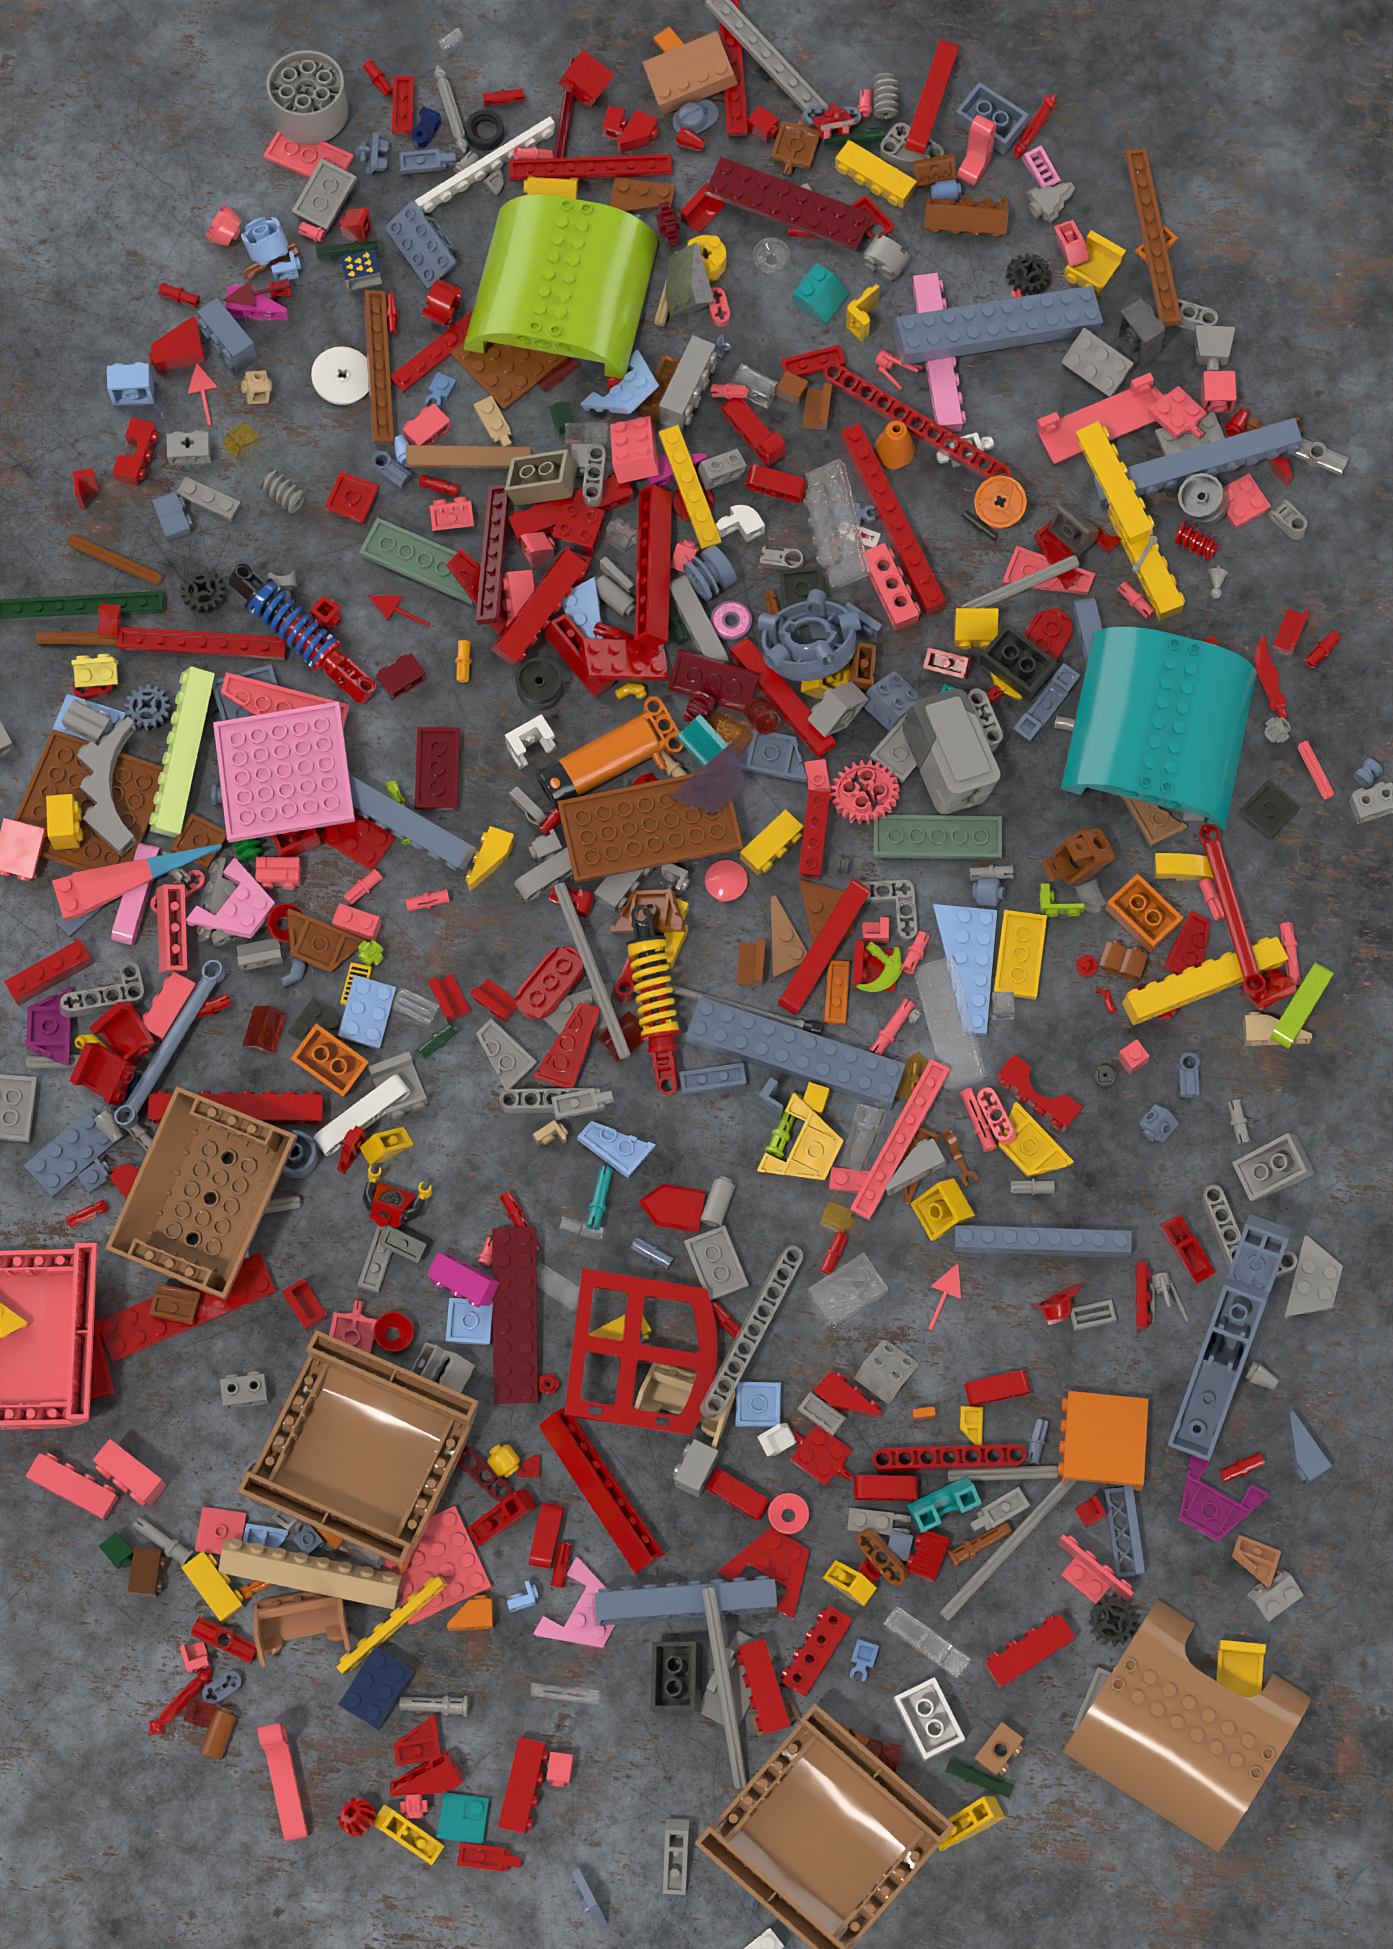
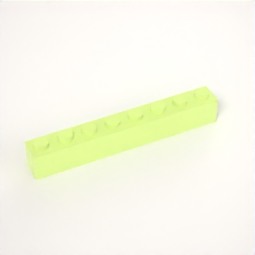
M189 667L181 674V691L177 693L175 703L178 705L171 718L173 728L172 732L170 731L167 736L168 751L164 753L162 764L165 765L163 772L160 773L158 778L160 788L159 792H156L153 801L156 804L155 811L151 813L149 819L151 832L173 838L181 833L215 673Z

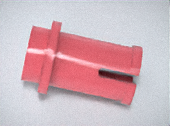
M864 89V94L863 90L860 91V102L857 109L860 111L861 117H868L873 112L871 106L873 92Z
M302 222L299 226V229L302 230H298V234L314 239L316 243L324 240L326 231L322 227L317 228L306 222Z
M491 1237L486 1238L483 1250L477 1256L479 1259L478 1263L486 1267H490L492 1264Z

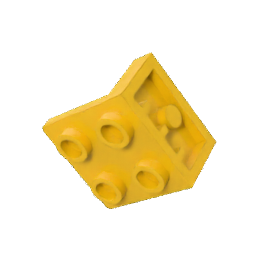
M878 284L872 288L868 287L863 292L862 297L858 300H853L847 306L846 328L862 343L869 338L870 318L867 314L879 304L880 286Z

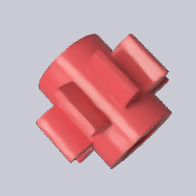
M422 1795L405 1796V1802H400L401 1814H406L407 1820L422 1819L423 1812H428V1801L422 1800Z

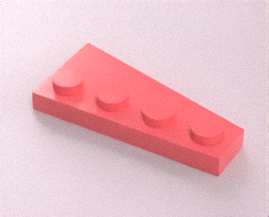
M1016 546L1002 585L1015 582L1050 566L1044 555ZM1076 567L1073 569L1080 574V577L1067 590L1063 587L1057 576L1031 588L1088 595L1095 573Z

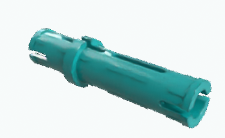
M600 1166L593 1200L589 1204L590 1213L586 1227L590 1230L593 1229V1225L595 1226V1231L600 1229L602 1214L606 1211L605 1201L613 1169L608 1166L606 1171L604 1170L605 1166Z

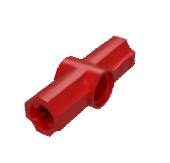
M201 1617L197 1619L192 1627L190 1635L249 1664H252L258 1654L256 1644ZM224 1635H229L231 1638L227 1646H221L219 1642L220 1638Z

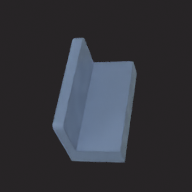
M770 1077L759 1094V1107L781 1119L783 1105L774 1100L778 1092V1082Z

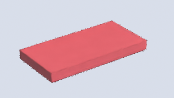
M277 131L263 155L265 160L308 179L312 176L321 158L345 171L348 170L354 160L353 154L329 143L299 144L285 138L279 131Z

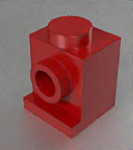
M618 106L608 107L602 126L603 137L614 140L620 138L627 126L626 110Z

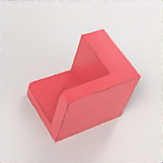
M880 917V922H863L862 941H864V944H869L870 942L874 944H888L889 917Z
M198 1642L189 1646L180 1645L185 1667L189 1674L195 1673L198 1669L204 1670L211 1667L204 1642Z

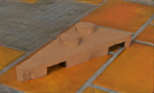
M1121 796L1150 848L1187 829L1186 824L1172 818L1170 813L1159 809L1158 805Z
M774 895L771 897L773 978L776 979L798 968L808 952L778 898Z

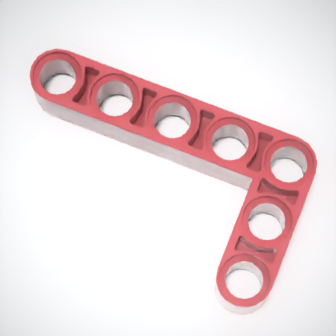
M280 1722L257 1727L261 1748L266 1751L285 1842L308 1837L285 1727Z

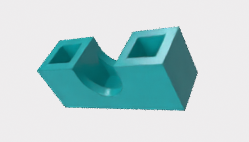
M966 1476L908 1504L907 1508L914 1524L923 1533L941 1524L940 1517L945 1513L953 1510H959L961 1513H964L982 1503L974 1484Z

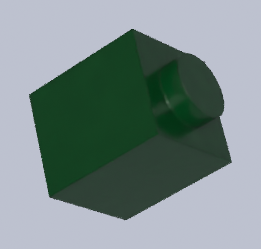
M117 1532L99 1545L117 1569L121 1567L124 1569L132 1563L133 1551Z

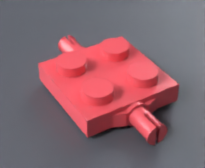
M1177 386L1171 392L1164 395L1156 387L1150 391V394L1157 402L1148 408L1147 413L1170 435L1178 439L1183 434L1191 432L1198 440L1204 436L1205 433L1197 425L1206 418L1207 412L1184 390Z
M355 1300L352 1313L342 1314L334 1312L329 1336L371 1354L374 1343L373 1329L377 1320L361 1315L364 1302Z

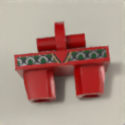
M832 103L829 104L828 111H823V116L813 118V124L818 128L819 136L822 139H827L832 136V129L837 128L839 135L849 134L850 125L855 124V119L850 117L848 111H844L843 108H837L836 104Z

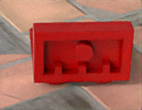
M566 499L558 517L553 538L584 547L585 555L593 557L605 523V511Z
M864 941L855 942L852 989H858V984L863 985L875 981L882 974L885 967L881 960L873 956L864 947ZM881 949V951L891 956L894 949ZM896 982L882 991L894 992Z

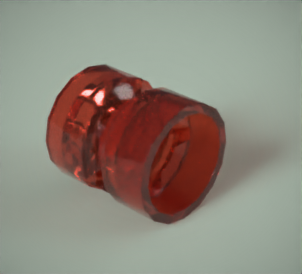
M754 697L746 703L744 716L758 733L767 735L778 728L780 724L779 714L766 699Z
M870 1738L868 1750L896 1773L901 1745L890 1742L884 1745L881 1740ZM882 1754L888 1756V1758H881Z

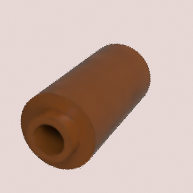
M223 1707L220 1708V1711H214L199 1754L221 1761L236 1717L233 1716L234 1711Z

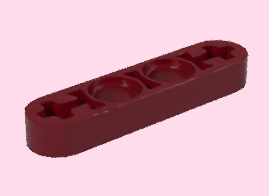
M465 1444L464 1449L467 1451L460 1456L457 1465L495 1501L500 1503L512 1494L509 1484L500 1476H497L492 1468ZM468 1456H472L476 1460L472 1468H466L463 1465V1460ZM484 1471H488L492 1475V1479L488 1483H482L479 1480V1475ZM496 1479L499 1480L496 1485L500 1489L507 1488L505 1490L507 1494L505 1497L502 1495L497 1497L498 1492L494 1487L491 1490L488 1489L494 1484Z

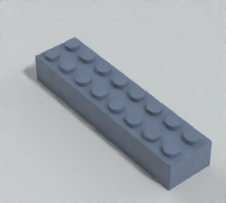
M769 1576L755 1577L756 1580L747 1581V1578H735L733 1582L724 1583V1579L711 1580V1584L703 1585L702 1581L688 1582L687 1586H679V1583H668L664 1588H657V1585H645L643 1589L634 1590V1586L621 1587V1591H612V1588L598 1589V1593H594L592 1599L594 1626L706 1618L702 1589L706 1587L715 1588L720 1617L772 1613L777 1607L775 1579H769Z

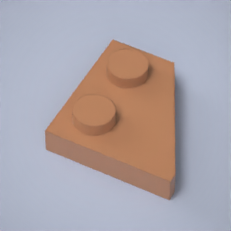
M1239 1535L1232 1557L1265 1586L1270 1588L1281 1551Z

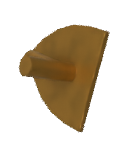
M919 1051L904 1062L906 1064L896 1098H910L928 1065L927 1060Z

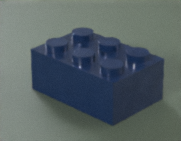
M374 1647L338 1705L379 1732L415 1673L406 1665Z

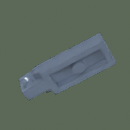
M440 149L399 153L401 174L442 171L446 167L455 166L457 162L455 153L445 154V151H440Z

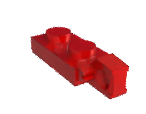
M460 1843L457 1866L508 1872L509 1866L521 1868L522 1858L510 1856L511 1850H506L505 1848Z

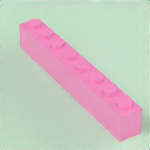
M937 273L913 276L912 287L917 313L947 309L945 298H941L943 282L938 280ZM955 357L925 361L935 423L950 432L962 431V425L966 423L965 412L960 410L962 394L957 392L959 376L958 373L954 374L953 367H956Z

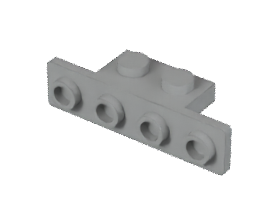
M223 857L214 860L209 867L211 875L205 887L206 899L201 907L213 915L218 913L239 886L233 881L222 878L225 858ZM198 925L197 941L203 942L209 939L211 930L204 929V926Z

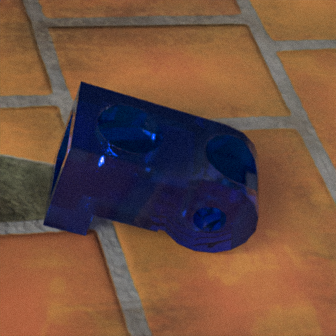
M422 106L419 111L420 122L411 131L412 144L418 149H424L430 144L442 123L440 113Z

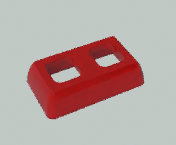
M866 195L851 205L872 213V218L865 232L871 240L875 236L869 229L876 223L884 228V231L878 235L879 238L886 236L894 229V223Z

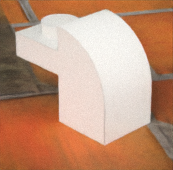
M746 505L730 507V517L724 516L716 523L720 538L739 529L746 542L765 533V525L758 513Z

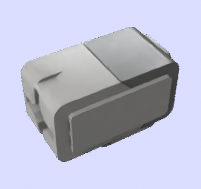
M953 689L916 701L910 707L905 717L903 733L918 769H920L919 771L935 809L940 814H949L984 803L1001 775L992 751L996 750L1003 738L1002 730L987 695L981 689L971 690L968 696L962 689ZM971 699L977 700L979 704H975ZM988 736L994 738L995 741L989 740Z

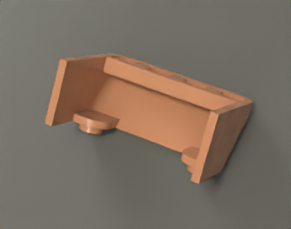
M302 1591L262 1599L253 1605L254 1640L261 1667H265V1654L272 1655L277 1653L282 1648V1641L326 1633L327 1638L335 1642L343 1640L346 1651L350 1650L349 1629L344 1600L342 1598Z

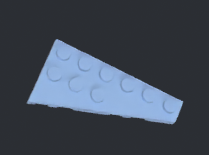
M933 904L964 1033L986 1036L997 910Z

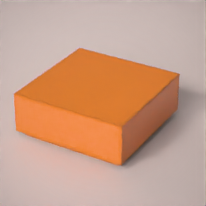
M933 1406L912 1410L913 1422L935 1419L936 1416L935 1407Z

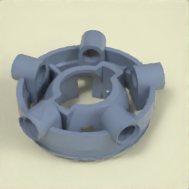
M814 589L809 592L807 601L791 605L776 615L762 613L758 619V629L763 631L764 662L779 675L795 681L819 680L838 672L850 661L856 650V631L862 630L858 611L849 613L843 606L826 601L827 595L822 590ZM808 625L812 639H826V641L818 640L814 643L803 645L801 644L802 639L799 628ZM835 626L842 629L845 640L843 644Z

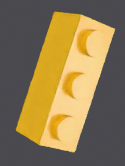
M785 809L740 852V859L758 876L762 872L766 873L773 866L772 862L777 858L781 859L788 852L787 848L792 843L797 844L803 838L804 826Z
M202 1551L181 1568L218 1619L224 1624L245 1608L241 1603L244 1601V1598L237 1589L232 1591L228 1584L231 1583V1580L224 1573L220 1574L215 1568L218 1563L211 1554L207 1556Z

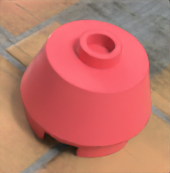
M222 204L221 211H218L204 237L211 240L210 243L228 246L231 239L236 240L241 232V229L238 227L242 219L231 207L229 209Z

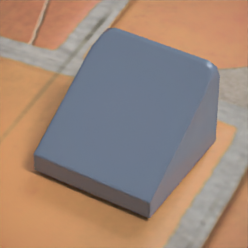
M891 1531L888 1546L900 1560H908L913 1536Z

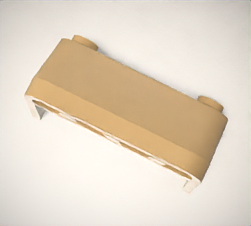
M653 1363L639 1390L634 1409L656 1413L663 1409L680 1415L689 1397L696 1374L674 1366ZM719 1383L718 1387L720 1391L726 1392L725 1385ZM735 1389L726 1407L719 1415L712 1419L705 1418L702 1415L699 1422H702L701 1428L705 1434L714 1437L712 1448L716 1449L735 1398ZM709 1402V1408L712 1411H716L715 1404Z

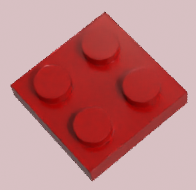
M340 471L324 507L325 511L364 524L379 490V485Z
M1277 968L1269 970L1262 975L1266 985L1264 992L1260 996H1248L1244 992L1243 986L1239 987L1241 995L1259 1011L1297 992L1295 984ZM1254 980L1256 990L1261 989V982ZM1248 981L1247 986L1251 989L1250 981Z

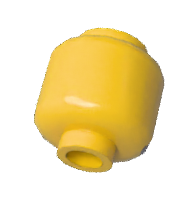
M497 1444L489 1451L491 1455L488 1457L487 1463L497 1476L504 1475L508 1477L520 1467L518 1465L520 1457L509 1444L503 1446Z

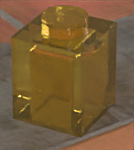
M828 1201L820 1219V1226L836 1233L842 1232L845 1234L846 1230L850 1231L855 1220L851 1218L853 1211Z

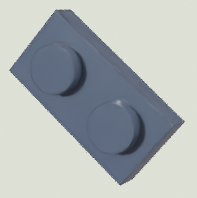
M848 602L844 608L849 613L858 611L862 632L867 636H873L877 639L882 633V624Z

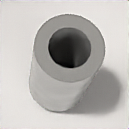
M602 575L597 579L596 588L599 598L623 617L631 616L635 612L636 600L606 575Z
M722 1176L719 1179H714L700 1219L701 1222L718 1228L722 1226L735 1188L731 1179Z

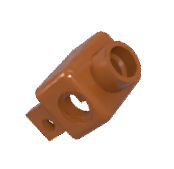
M1101 828L1083 829L1063 841L1053 852V859L1045 860L1042 865L1051 882L1064 879L1067 885H1073L1091 879L1115 858L1112 843L1106 839ZM1070 858L1077 862L1078 869L1071 865Z

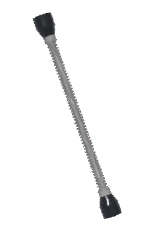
M666 983V987L671 986L673 988V994L676 993V995L679 994V996L689 997L697 1001L700 997L819 1036L822 1035L824 1023L815 1020L796 1021V1019H788V1017L775 1015V1013H767L764 1010L746 1007L743 1004L738 1005V1003L735 1004L732 1001L714 998L711 995L706 996V994H701L700 992L685 990V988Z

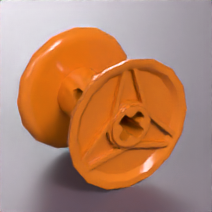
M1002 475L990 477L984 481L976 491L974 500L976 512L981 520L991 528L996 529L1010 528L1017 524L1024 516L1027 506L1026 494L1020 483L1011 477ZM1001 497L1002 500H1007L1006 502H1004V507L1002 508L999 505H995V503L998 502L997 498Z

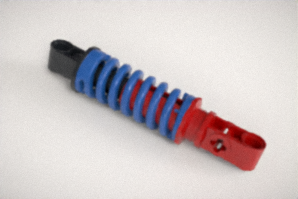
M238 563L231 573L228 582L233 589L247 600L244 607L250 610L256 617H262L263 624L270 625L272 632H279V638L287 640L288 647H295V653L303 655L304 662L309 663L308 665L314 672L322 669L326 672V676L331 678L349 694L355 702L360 704L366 703L374 692L376 684L358 665L349 659L347 654L340 652L339 649L342 643L331 634L325 638L327 630L322 629L319 632L317 630L319 623L316 621L310 624L311 615L306 614L302 617L300 615L303 611L302 607L299 606L291 611L290 609L295 601L289 599L284 604L282 601L287 595L285 591L275 596L274 593H278L281 588L272 578L264 581L248 564Z

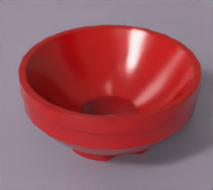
M290 903L275 906L267 917V929L270 935L281 942H289L288 928L286 930L279 929L277 921L280 918L287 920L288 909L303 914L297 906Z
M388 1312L377 1319L373 1329V1336L381 1349L388 1352H398L405 1349L412 1341L413 1326L411 1321L402 1313ZM387 1329H396L399 1334L396 1340H389L386 1337Z

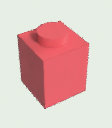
M1136 1039L1120 1050L1117 1058L1131 1075L1146 1065L1150 1056Z
M550 1752L547 1781L551 1782V1786L564 1787L565 1784H570L573 1755Z

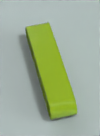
M1316 962L1314 963L1273 1030L1270 1039L1288 1049L1291 1047L1331 981L1334 972Z

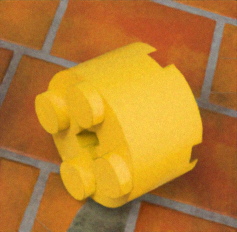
M701 235L689 240L687 247L693 243H698L709 283L718 280L726 269V249L720 238L711 235Z

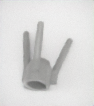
M1158 1273L1151 1277L1153 1283L1149 1284L1151 1323L1155 1321V1291H1157V1294H1164L1167 1307L1170 1308L1171 1302L1168 1294L1170 1290L1185 1322H1189V1318L1176 1292L1173 1280L1169 1278V1274Z

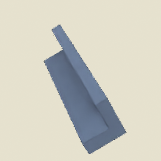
M1123 1485L1120 1488L1104 1489L1116 1578L1143 1576L1145 1569L1133 1486ZM1110 1494H1123V1503L1119 1508L1111 1503ZM1123 1506L1125 1509V1513L1121 1511ZM1112 1508L1116 1511L1114 1515L1112 1514ZM1118 1513L1126 1518L1127 1524L1122 1531L1114 1525L1113 1521ZM1126 1528L1128 1530V1535L1124 1533ZM1115 1530L1119 1533L1117 1537L1115 1536ZM1121 1535L1129 1540L1130 1544L1125 1553L1117 1547L1116 1543ZM1129 1551H1131V1557L1127 1555ZM1118 1552L1122 1555L1120 1559L1118 1557ZM1124 1557L1132 1563L1133 1572L1121 1573L1120 1562Z

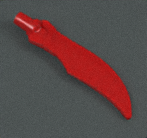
M1263 636L1255 653L1256 671L1269 699L1270 709L1277 712L1279 719L1281 717L1287 719L1288 716L1285 711L1287 701L1278 687L1279 674L1268 653L1266 636Z

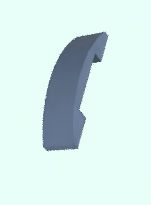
M1063 663L1052 677L1049 685L1029 711L1025 712L1013 730L1028 741H1031L1057 711L1081 675Z

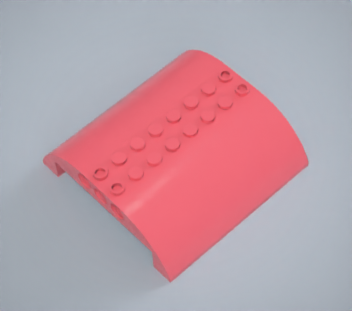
M75 1243V1249L0 1251V1303L28 1322L27 1327L20 1328L10 1333L9 1336L0 1339V1430L64 1428L81 1425L89 1421L97 1243Z

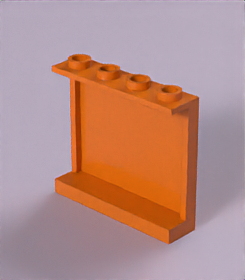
M1068 1391L1067 1397L1062 1399V1411H1065V1419H1061L1060 1432L1064 1433V1441L1060 1440L1059 1454H1063L1062 1462L1058 1463L1057 1475L1061 1476V1483H1064L1067 1479L1133 1486V1490L1141 1491L1144 1485L1148 1399Z

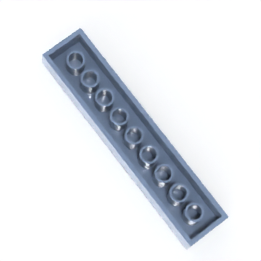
M1093 286L899 316L894 320L892 332L901 365L1078 337L1083 328H1087L1092 333L1097 334L1103 324L1094 288Z
M700 997L686 1034V1043L807 1083L811 1082L830 1088L831 1091L889 1110L892 1109L906 1065Z

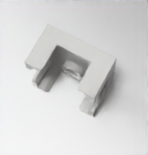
M542 714L505 734L507 750L519 769L528 765L523 754L526 752V747L539 741L546 753L556 749V745L552 740L555 738V735Z

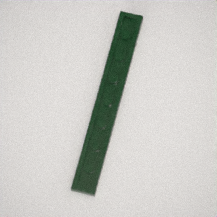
M164 591L0 599V622L98 617L100 604L121 605V615L165 613Z

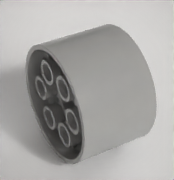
M302 50L285 55L273 65L269 71L266 86L273 123L280 134L299 144H318L337 135L347 121L349 109L343 73L336 61L321 52Z

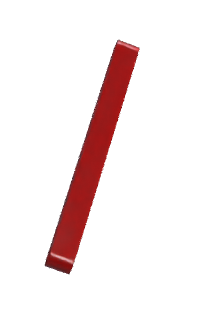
M830 362L824 367L823 374L828 384H832V387L886 420L904 423L911 435L985 480L1003 473L1007 474V477L1013 478L1010 469L1005 464L838 363ZM833 372H838L836 377H830ZM855 382L853 387H846L848 383ZM866 392H872L869 397H863ZM883 402H889L886 407L880 408ZM900 412H905L902 418H896ZM922 423L919 428H913L914 424ZM933 433H939L936 438H930ZM950 443H956L954 448H947ZM967 453H973L971 458L964 459ZM983 464H990L987 469H981Z

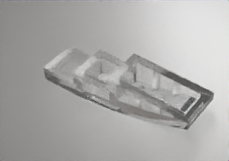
M897 1606L883 1623L884 1626L958 1680L961 1679L972 1664L971 1659L954 1649L951 1644L933 1633L930 1628Z

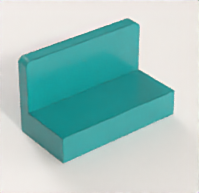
M698 715L676 736L703 767H706L729 746L701 715Z

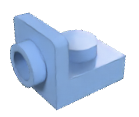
M289 251L291 262H279L271 266L275 282L299 277L297 271L301 269L299 257L294 258L293 251Z
M529 1580L525 1581L527 1595L518 1593L512 1595L511 1600L507 1601L510 1613L536 1605L535 1598H539L535 1585L531 1586Z

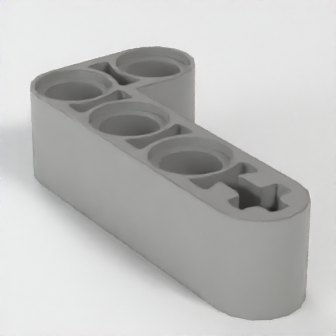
M126 962L121 966L119 974L120 984L64 994L60 1000V1013L66 1018L107 1012L117 1002L130 1001L133 1007L138 1006L142 1002L144 995L138 965L134 962ZM132 971L135 976L126 977L124 972ZM130 991H136L137 993H139V996L133 998L130 997L128 993ZM115 995L118 999L116 1001H109L107 996ZM92 998L97 1003L89 1005L86 1003V1000ZM66 1003H70L73 1008H69Z

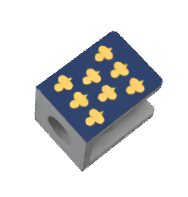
M374 249L340 256L347 292L382 284Z

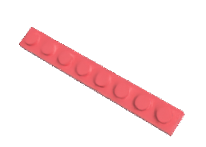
M930 1059L850 1208L851 1212L869 1221L871 1220L886 1192L885 1186L901 1164L945 1082L950 1068Z

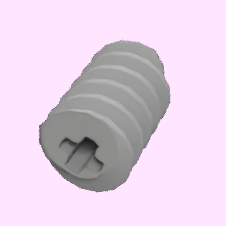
M882 73L874 77V116L879 119H890L899 115L897 110L899 108L897 103L899 101V96L897 95L899 94V89L897 88L899 82L895 80L893 74Z
M276 469L262 480L259 489H263L265 494H269L270 498L275 499L278 504H281L284 509H288V512L293 514L304 503L305 498L302 497L304 490L300 489L296 492L298 485L294 484L290 487L292 481L288 479L284 482V474L277 477L279 470Z

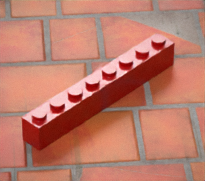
M654 484L639 491L635 641L652 648L668 642L672 507V492Z
M155 1091V1094H149L148 1121L150 1124L161 1123L173 1094H168L166 1091ZM199 1091L197 1094L270 1125H324L325 1100L323 1095H319V1092L310 1091L306 1094H298L294 1091H287L285 1094H276L273 1091H265L263 1094H254L252 1091H243L241 1094H233L230 1091H221L220 1094H211L209 1091Z
M565 1408L553 1412L539 1425V1428L634 1573L637 1574L648 1569L665 1554L575 1417L564 1416Z

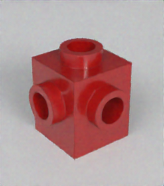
M323 595L310 610L312 622H318L319 629L325 628L327 631H330L333 627L336 628L342 620L340 605L333 599L330 600Z

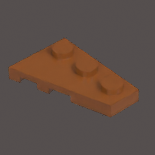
M615 177L609 206L627 213H634V211L658 210L659 203L669 201L672 208L675 185Z

